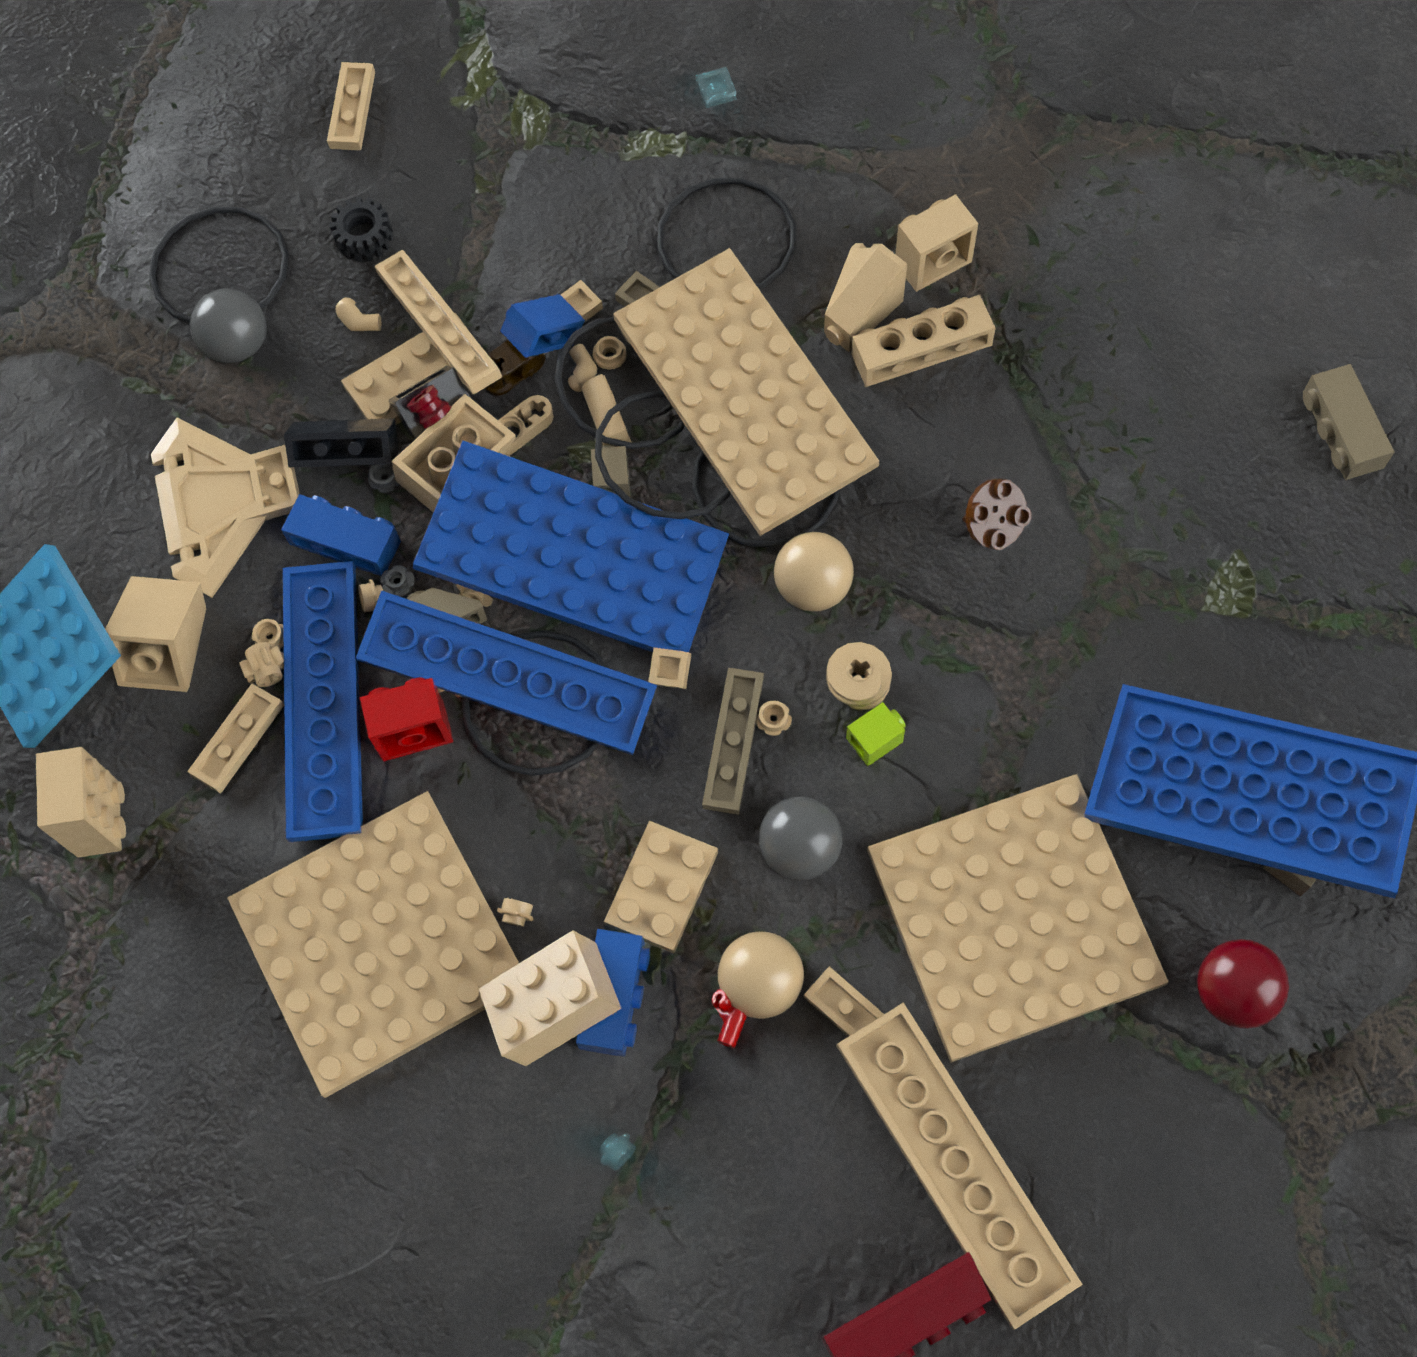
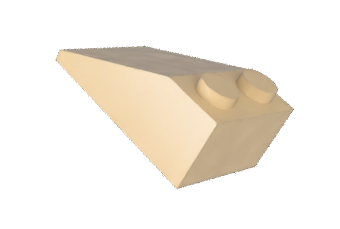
M464 394L451 406L450 411L441 420L427 428L392 460L396 482L434 513L462 440L505 454L516 439V435Z

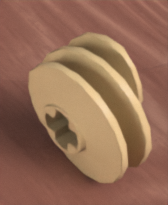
M863 642L848 643L838 648L829 658L826 673L829 690L837 700L849 705L851 709L861 711L872 709L885 699L890 690L892 678L890 662L884 653L875 646Z

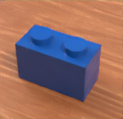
M560 294L512 304L506 312V319L500 331L526 358L562 349L573 332L582 328L585 319Z

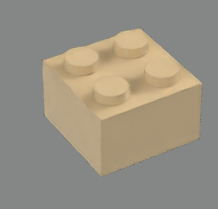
M956 194L946 200L936 201L929 209L918 215L906 217L898 225L895 254L907 263L906 279L916 292L972 262L978 222Z

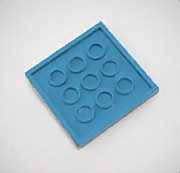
M47 544L40 548L0 593V707L23 748H35L121 656L56 546Z

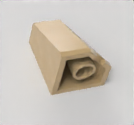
M855 243L851 247L825 312L824 332L826 337L834 345H841L848 352L852 349V336L868 328L874 329L904 299L907 263L883 244H873L870 248H866L863 243Z

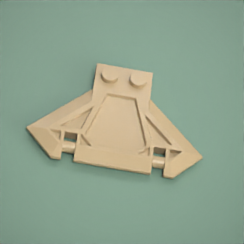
M176 418L151 453L154 466L164 465V472L156 475L155 480L168 552L170 555L180 554L181 562L171 566L173 577L182 581L200 582L203 594L213 598L266 520L289 514L300 494L294 467L288 468L286 447L282 445L249 454ZM184 460V465L178 467L177 462ZM200 549L201 555L195 557L194 551Z

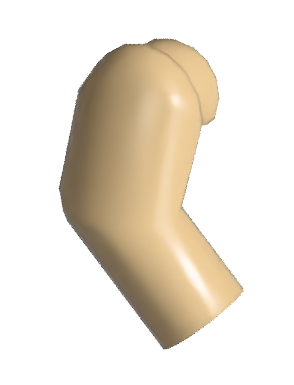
M343 298L337 303V317L349 330L381 331L382 322L380 314H362L356 307V302L351 298Z
M577 344L569 352L577 366L573 371L574 375L568 378V384L574 391L582 392L584 383L596 376L597 366L585 346Z

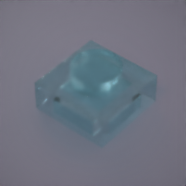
M727 67L696 75V83L706 108L737 100L736 89Z

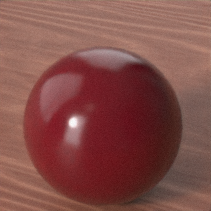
M1246 939L1224 942L1207 954L1199 968L1197 986L1201 1001L1214 1018L1228 1026L1250 1029L1265 1025L1281 1012L1287 1001L1289 979L1286 968L1276 953L1259 942Z

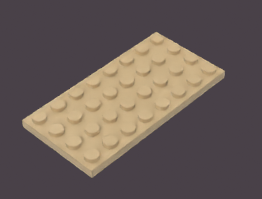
M730 248L613 313L615 322L760 536L879 466V460Z

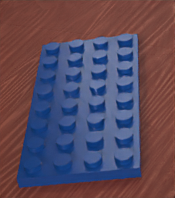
M462 440L414 560L413 569L653 652L654 648L689 652L729 533L686 518L673 519L651 516L625 503L615 493ZM646 505V506H648V507H650V508H652V509H654V510H661V509H658V508H655V507Z
M1122 684L1084 818L1089 819L1091 822L1395 899L1417 805V752Z

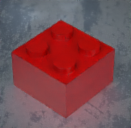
M413 678L408 680L403 686L392 689L381 687L370 691L369 695L359 697L368 737L383 762L454 742L444 701L432 678Z

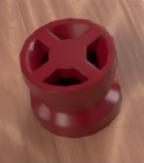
M434 385L422 390L407 404L410 412L417 413L420 417V424L424 429L437 423L451 409L447 401L440 399L438 389Z

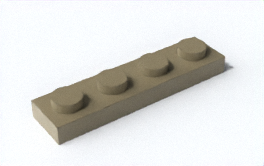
M728 668L702 803L703 809L737 815L740 813L764 682V673Z

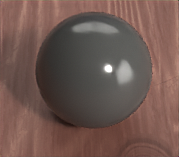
M224 288L214 290L198 301L191 314L190 331L195 345L206 357L220 363H236L249 358L259 350L266 338L267 322L262 308L251 296L236 289Z
M804 796L790 797L774 805L764 817L759 831V846L764 860L776 873L791 880H810L826 873L837 861L843 844L842 828L834 812L823 802Z

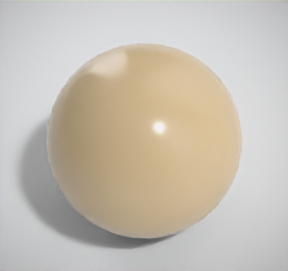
M807 532L790 539L781 548L774 565L775 583L780 594L792 606L805 611H822L838 604L848 593L854 575L853 562L845 546L836 538L820 532Z
M751 932L737 938L724 951L719 963L718 983L720 989L726 993L731 1005L748 1017L765 1019L785 1012L795 1003L803 987L804 970L798 952L786 939L774 933Z

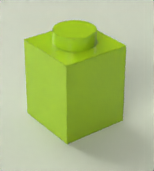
M882 702L847 726L846 739L865 764L869 766L903 743L906 725L896 710L892 709L890 711Z

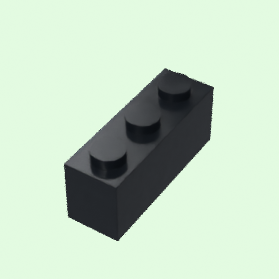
M395 418L293 422L284 433L288 468L392 464V460L395 459L399 452Z

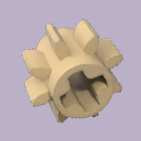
M263 642L255 644L245 651L247 660L241 661L239 664L244 677L247 678L249 683L256 681L257 686L268 687L282 679L281 670L284 669V655L280 651L279 646L272 648L269 643Z

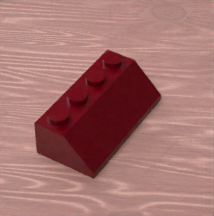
M967 1252L823 1336L822 1340L831 1357H912L916 1355L912 1346L924 1339L927 1340L930 1346L951 1334L947 1326L962 1318L964 1324L967 1325L987 1313L983 1305L989 1302L991 1298L970 1252Z

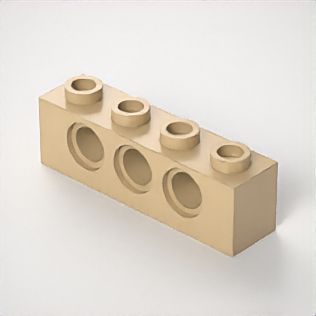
M980 295L971 298L963 297L950 305L938 309L929 308L921 314L907 319L898 318L889 325L876 329L868 328L862 330L857 335L852 336L851 355L865 387L990 347L993 343L995 326ZM949 326H954V327H957L958 329L953 330V329H950V328H948V327H949ZM916 337H925L927 339L919 340ZM885 347H893V348H895V350H891V351H890V350H886V349H884V348H885Z

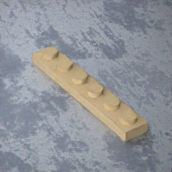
M404 250L375 265L381 279L447 363L455 369L459 378L473 395L502 378L497 365Z

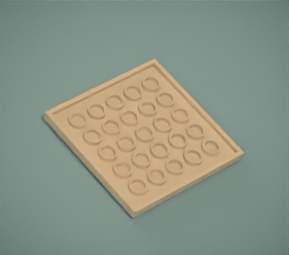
M1077 774L868 846V854L950 1063L1160 988L1169 982L1099 823L1091 822L1089 819L1084 818L1088 798Z
M428 791L361 826L362 833L344 835L227 897L321 1096L324 1098L485 1010L479 988L519 964Z

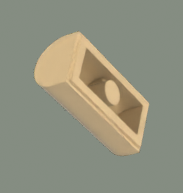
M603 374L589 379L582 386V392L596 429L599 428L608 410L617 405L608 381ZM618 411L612 416L602 435L631 442L621 413Z

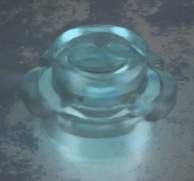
M614 1133L609 1136L600 1147L599 1151L603 1154L600 1162L604 1165L608 1164L614 1171L621 1168L629 1160L636 1148L629 1141L630 1135L624 1133L619 1137Z

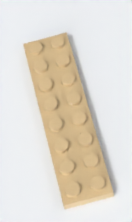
M904 1002L837 1043L836 1046L964 1253L970 1252L987 1290L1012 1329H1017L1083 1285Z

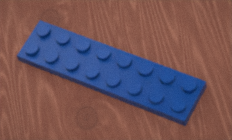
M353 561L283 568L286 839L289 842L340 838L347 834L362 833L359 668L356 659L358 653L356 566Z
M382 590L356 655L357 661L409 679L419 677L425 679L432 678L438 689L630 755L634 754L657 688L656 684Z

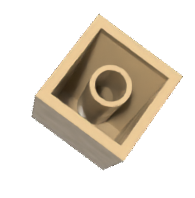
M130 577L105 628L121 654L119 659L112 665L118 686L188 691L206 612V604L200 582Z

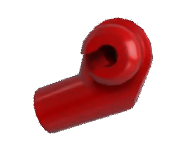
M719 989L714 992L711 999L712 1005L716 1008L724 1022L717 1042L724 1046L735 1048L746 1021V1014L733 1007L726 993Z

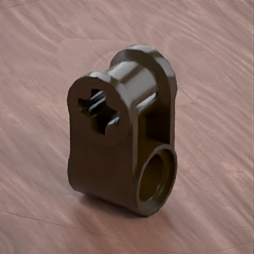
M507 339L499 347L488 353L489 357L499 368L502 378L485 387L486 391L496 396L508 393L520 382L541 369L545 363V355L542 353L525 358Z

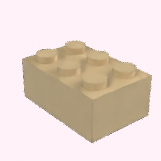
M82 747L37 753V826L78 858L122 851L121 838L126 836L125 821L120 816V803H124L125 799L122 783L113 777L108 770L98 763L96 758H93Z
M574 930L479 988L501 1056L524 1066L531 1064L621 1009L596 942Z

